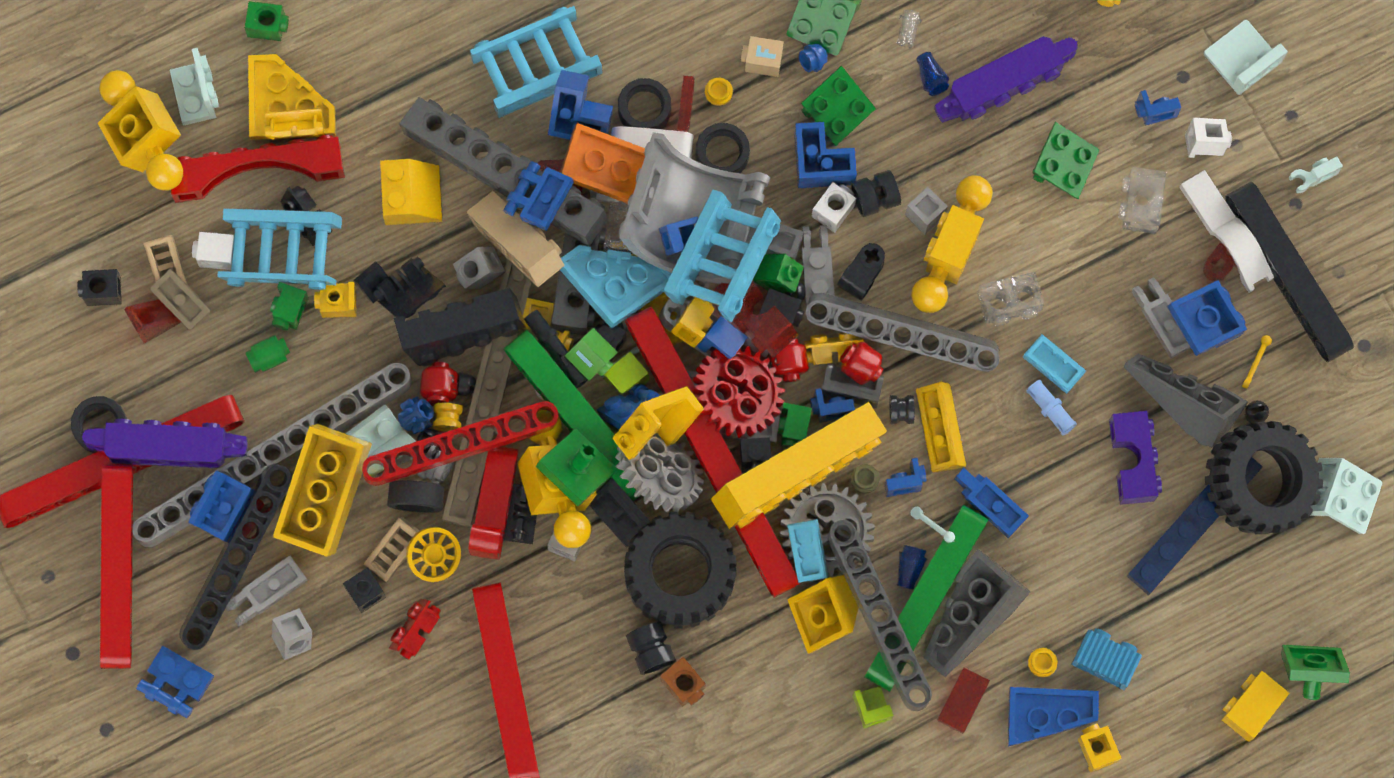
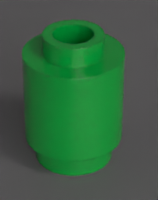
M276 335L250 346L251 350L245 352L255 373L260 370L265 372L288 361L285 355L290 353L284 338L277 339Z

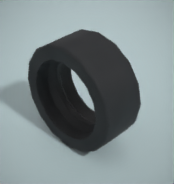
M638 78L629 82L622 89L618 98V116L625 127L663 129L671 116V97L667 88L660 82L650 78ZM639 92L655 94L661 102L659 116L650 122L635 120L628 111L629 100L634 94Z
M715 123L707 127L699 135L696 143V161L698 163L733 173H741L747 166L750 155L749 141L745 133L737 126L729 123ZM717 136L732 138L739 146L740 154L734 164L727 167H719L712 164L706 156L708 143Z
M93 396L82 401L75 408L71 417V431L76 441L85 450L92 453L98 451L96 449L94 451L90 450L82 441L84 433L83 421L89 412L95 409H106L114 414L116 419H127L122 407L113 399L105 396Z
M392 481L389 483L387 506L408 512H440L443 509L444 487L424 481Z

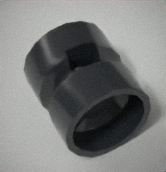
M890 170L874 174L873 180H869L866 177L851 182V189L856 198L855 203L862 217L878 213L880 207L887 210L901 205L899 188ZM876 187H879L882 198H878Z
M661 622L642 626L626 635L631 651L638 653L635 661L641 675L661 670L676 661L671 646L664 644L667 636Z

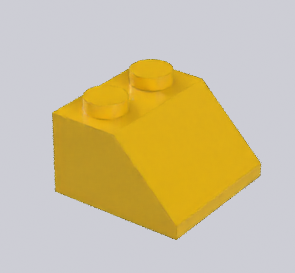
M412 159L380 161L382 207L385 225L443 222L439 165Z

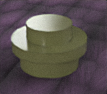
M862 464L852 471L850 481L856 491L865 494L877 488L880 476L873 466Z

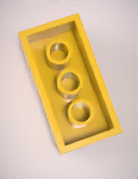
M319 424L309 426L273 537L326 557L335 554L363 472L362 466L368 457L372 443Z

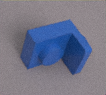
M1146 90L1140 91L1137 101H1135L1136 113L1139 118H1143L1145 126L1176 118L1182 108L1178 97L1173 99L1162 97L1151 104Z
M821 388L815 389L814 398H810L812 414L818 415L819 423L838 420L855 410L853 399L846 400L845 397L832 398L828 400L827 404H824Z
M911 458V475L908 476L906 472L891 475L890 479H886L884 486L886 497L921 492L923 482H926L927 479L924 465H919L918 458Z

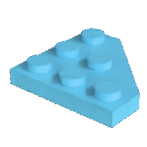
M579 245L561 257L565 266L560 271L611 329L662 294L672 274L639 257L631 256V253L615 250L603 252L591 250L589 246Z

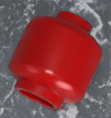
M786 339L775 342L776 346L769 352L771 368L776 367V372L773 375L783 377V382L785 383L800 381V375L805 374L809 370L805 345L799 343L798 339Z
M865 342L850 343L839 359L842 363L841 371L861 385L870 380L875 382L884 370L881 367L882 355Z
M432 363V366L425 368L421 374V397L429 402L431 406L455 400L458 393V373L449 368L448 363Z

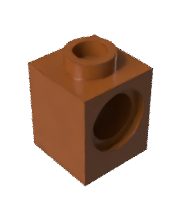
M684 657L660 675L661 682L682 707L688 702L691 706L694 705L705 695L703 690L706 687V683ZM682 677H687L692 680L693 687L688 691H682L677 687L676 682Z

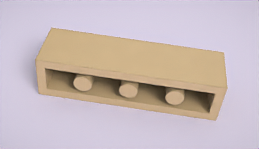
M494 191L490 192L467 211L469 218L475 228L539 287L565 266L559 256L562 253L561 249L552 239L547 241L545 234L540 228L532 227L529 223L522 221L520 218L521 210L515 212L514 216L506 214L503 210L507 204V197L504 196L501 199Z

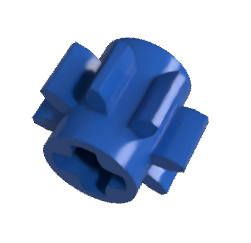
M416 396L400 404L403 411L398 414V421L403 429L417 434L432 427L429 420L434 417V411L429 402L424 399L419 400V397Z

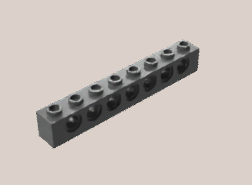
M418 97L399 123L404 135L502 195L508 197L511 191L514 192L520 181L518 178L523 169H527L531 161L529 158L523 155L517 157L511 153L512 150L506 144L500 141L494 143L488 139L489 136L477 127L471 129L466 126V122L458 115L452 113L450 116L443 112V108L435 101L429 99L427 102ZM442 124L438 130H430L433 125ZM465 138L461 144H453L456 139ZM480 152H488L486 157L482 159L476 158ZM503 166H511L508 172H499ZM545 169L543 172L539 170L537 175L542 176ZM572 185L551 225L582 244L590 246L608 221L605 206L594 198L588 200L583 197L581 191ZM535 186L529 187L525 197L530 198ZM574 208L581 209L580 213L575 216L568 215L570 210Z

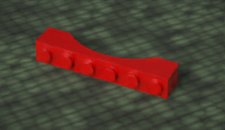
M322 135L317 137L316 140L306 142L303 139H295L289 141L286 145L276 146V144L268 143L261 145L259 149L235 148L231 150V153L225 154L208 152L203 154V157L192 159L189 156L177 157L183 167V178L177 187L171 189V195L175 203L204 199L215 187L225 180L242 172L263 168L291 170L303 174L316 182L345 178L339 138L332 135Z

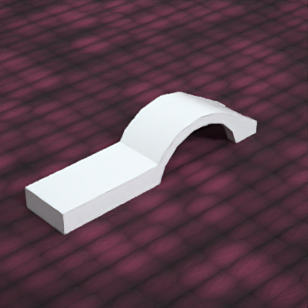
M1204 170L1183 182L1179 188L1210 235L1218 238L1231 254L1237 265L1240 280L1248 293L1255 289L1253 284L1261 279L1266 278L1268 282L1272 280L1274 276L1254 235L1240 219L1236 218L1207 172Z

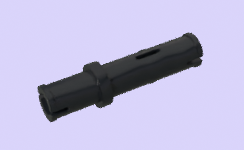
M538 310L528 314L524 320L537 337L540 345L544 347L577 389L583 386L588 379L565 357L568 351L558 338L559 333L557 330L549 326ZM561 357H563L565 361L568 363L567 366L562 361Z

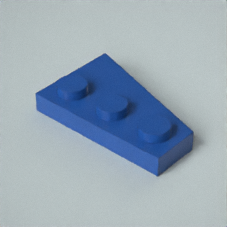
M1010 687L1008 747L1097 722L1099 691Z

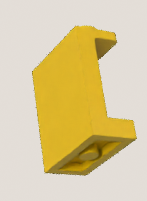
M686 386L642 402L612 439L625 456L631 460L637 456L656 433H658L667 447L675 444L704 408Z

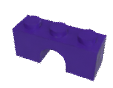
M1147 411L1112 414L1109 419L1112 448L1130 449L1137 457V466L1135 468L1120 470L1116 476L1120 505L1154 502L1159 496L1158 493L1162 492V482L1160 475L1156 476L1155 465L1158 464L1157 448L1152 447L1151 436H1154L1153 419H1148Z

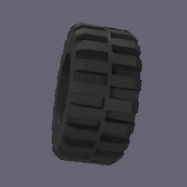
M1263 421L1234 428L1233 432H1228L1221 437L1222 443L1215 444L1211 450L1214 458L1207 459L1205 468L1210 469V474L1205 476V485H1210L1211 492L1207 493L1210 502L1215 501L1217 504L1214 508L1218 516H1227L1225 523L1231 527H1238L1241 532L1269 534L1287 531L1288 528H1295L1302 523L1301 519L1308 518L1312 514L1313 509L1310 506L1317 505L1321 497L1317 494V490L1323 488V479H1319V471H1323L1321 462H1316L1315 456L1318 453L1315 447H1308L1309 439L1304 434L1295 435L1297 432L1296 428L1290 425L1283 426L1281 422ZM1261 450L1276 460L1282 473L1281 491L1277 499L1267 506L1259 503L1251 495L1245 479L1248 461L1256 451Z
M670 512L668 517L662 518L659 515L653 518L652 523L649 525L644 524L639 529L638 535L636 537L633 536L629 543L628 552L625 555V585L636 608L639 607L642 610V614L645 617L661 622L662 626L670 624L674 625V628L683 629L684 625L695 627L700 625V622L703 620L709 621L715 617V613L718 610L724 608L734 589L736 557L732 551L733 546L730 540H726L724 537V531L719 526L714 527L711 525V520L704 516L702 519L695 517V513L686 512V515H678V512ZM672 545H687L697 549L704 556L708 566V575L704 585L697 592L687 596H674L661 590L656 584L652 573L654 560L660 551Z

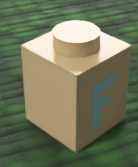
M750 36L749 46L743 45L741 62H746L745 72L779 77L784 41Z

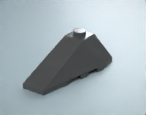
M1140 354L1135 355L1124 365V368L1177 424L1204 446L1212 448L1215 444L1219 443L1221 437L1229 432L1248 401L1224 387L1216 384L1212 388L1197 383L1198 377L1194 375H1177L1173 373V369L1170 366Z
M979 549L959 571L955 580L957 582L951 598L948 597L945 607H947L940 624L936 626L923 657L944 677L1009 618L1031 592L1012 574Z

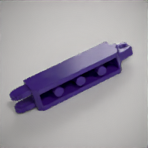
M1040 37L954 80L950 95L934 106V110L942 123L961 117L962 121L968 118L972 120L977 119L986 113V109L994 105L1001 107L1008 103L1012 96L1018 93L1021 95L1027 94L1035 89L1036 84L1044 80L1048 83L1061 75L1060 72L1064 63L1074 58L1075 52L1078 49L1077 41L1068 37L1065 40L1062 39L1053 43L1051 38Z
M115 419L114 423L106 422L105 429L91 428L84 430L85 432L82 436V441L87 445V448L93 451L95 449L96 451H104L113 464L220 468L225 463V458L247 456L248 447L246 436L226 433L225 429L220 428V425L216 423H203L202 427L191 426V423L182 421L173 422V425H161V422L156 420H145L144 424H132V421L128 419Z

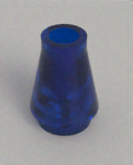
M931 52L920 54L916 61L919 66L923 90L927 91L930 96H936L945 92L949 88L948 75L934 59Z
M904 545L903 551H899L897 586L914 590L915 583L927 561V558H925L926 550Z

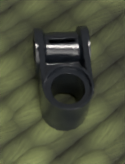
M869 243L862 247L853 262L840 277L837 286L862 301L884 266L885 252L883 248L875 243ZM877 256L876 261H872L870 264L867 263V257Z

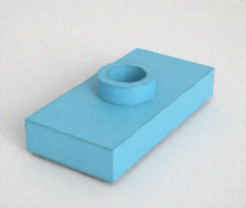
M1043 334L1023 355L1026 361L1066 394L1086 373L1083 367Z
M818 519L788 524L798 583L829 577Z

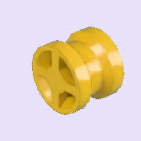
M454 403L434 404L436 419L433 421V429L448 432L460 428L462 424L459 421V416L462 414L463 406Z

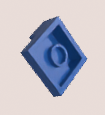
M1219 280L1167 306L1195 356L1214 347L1218 348L1240 337L1247 330L1242 314L1236 311L1231 303L1228 290L1221 286Z

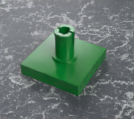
M574 429L539 460L536 465L578 507L612 477L618 469L577 429Z
M1282 645L1281 657L1288 678L1294 681H1304L1302 695L1305 699H1320L1322 682L1349 683L1350 671L1341 648Z

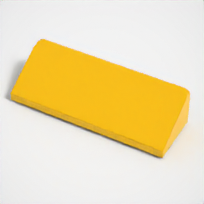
M940 381L917 388L916 394L932 472L966 467L950 384Z

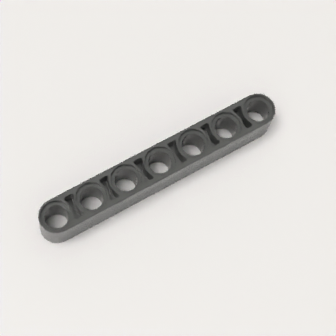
M826 293L813 294L807 303V319L815 325L980 371H992L999 364L1000 349L997 343L991 339ZM820 303L827 308V311L823 314H817L813 311L812 306ZM844 311H849L853 313L855 319L846 322L840 318V314ZM872 319H878L882 322L883 326L880 329H872L868 326L867 322ZM899 327H906L910 330L911 334L907 337H900L896 334L895 330ZM926 335H934L939 341L934 345H928L924 342L923 338ZM960 342L966 346V350L958 353L953 351L951 346L954 343ZM989 350L994 354V357L991 360H983L979 357V353Z
M839 520L830 528L828 534L829 545L904 705L911 711H921L926 708L931 700V688L856 528L847 520ZM843 529L849 533L850 539L846 542H840L835 538L834 532ZM850 556H857L861 559L862 566L857 569L851 568L847 564L846 559ZM868 582L873 585L875 592L872 595H864L859 590V585ZM882 609L887 614V620L884 622L875 621L872 618V611ZM890 635L895 636L899 640L900 646L897 649H889L884 643V638ZM902 662L908 663L912 667V674L909 676L900 675L897 671V665ZM914 689L921 690L924 693L925 701L922 703L913 702L909 696L910 691Z

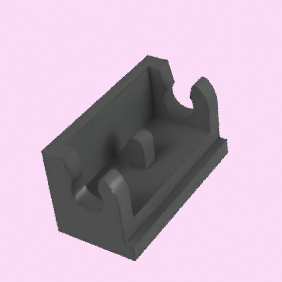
M828 363L822 386V395L829 398L845 397L846 400L853 399V402L859 405L869 402L872 408L877 409L884 376L880 375L875 382L870 380L861 385L841 371V367Z

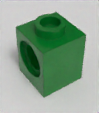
M249 1L244 27L247 37L281 41L282 32L287 33L289 16L285 15L283 5ZM265 18L275 19L269 26L261 24Z
M765 254L753 281L767 291L770 288L781 293L796 292L804 266L787 254Z

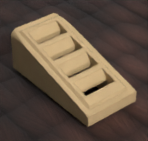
M173 235L144 243L155 282L161 278L160 271L175 267L176 274L187 284ZM169 246L170 251L155 255L154 249ZM172 256L173 262L158 266L157 260Z
M403 517L396 520L364 562L366 567L385 582L392 577L406 560V548L410 541L398 533L400 529L411 537L420 531ZM394 538L405 548L401 551L390 541ZM385 548L397 556L395 561L383 552ZM380 557L390 565V568L386 570L375 561L376 558Z

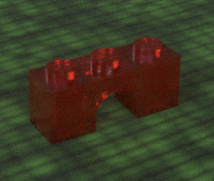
M721 282L713 291L725 295L729 284ZM751 282L743 298L742 308L735 315L736 319L733 322L743 334L747 331L751 333L753 338L750 341L761 353L766 350L774 358L797 338L799 334L775 305L763 314H752L754 306L764 296L758 287Z

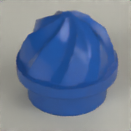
M809 44L804 47L803 51L799 52V61L805 71L818 72L828 62V54L821 45Z

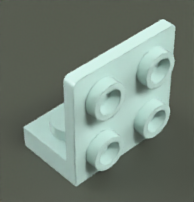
M1244 20L1204 51V56L1234 91L1240 95L1281 64L1288 51L1281 43L1272 49L1250 22Z
M198 48L192 49L195 64L170 69L183 126L216 118L214 108L219 107L216 91H214L212 84L213 77L206 55L200 56Z
M385 404L345 433L372 443L367 458L416 442L401 427ZM401 455L396 459L395 463L399 466L401 463L410 461L411 457ZM373 464L368 468L367 472L371 477L377 478L382 476L384 468L379 464Z
M1319 458L1318 463L1321 462L1323 471H1319V479H1323V488L1317 490V494L1321 497L1317 505L1310 506L1313 509L1310 516H1329L1358 534H1365L1382 486V481L1343 458Z

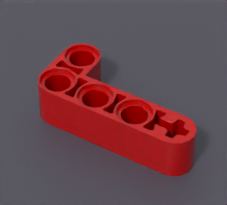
M498 447L487 452L475 524L472 525L468 549L471 556L500 560L519 449Z

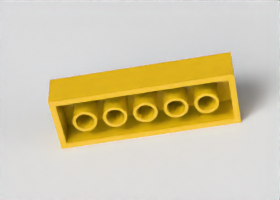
M868 402L725 484L711 498V501L729 529L737 524L742 528L754 521L755 517L761 513L767 514L778 507L779 503L785 499L789 501L796 497L809 485L811 487L817 485L833 471L837 473L850 465V462L856 458L859 460L871 453L875 447L882 443L880 438L887 433V430Z

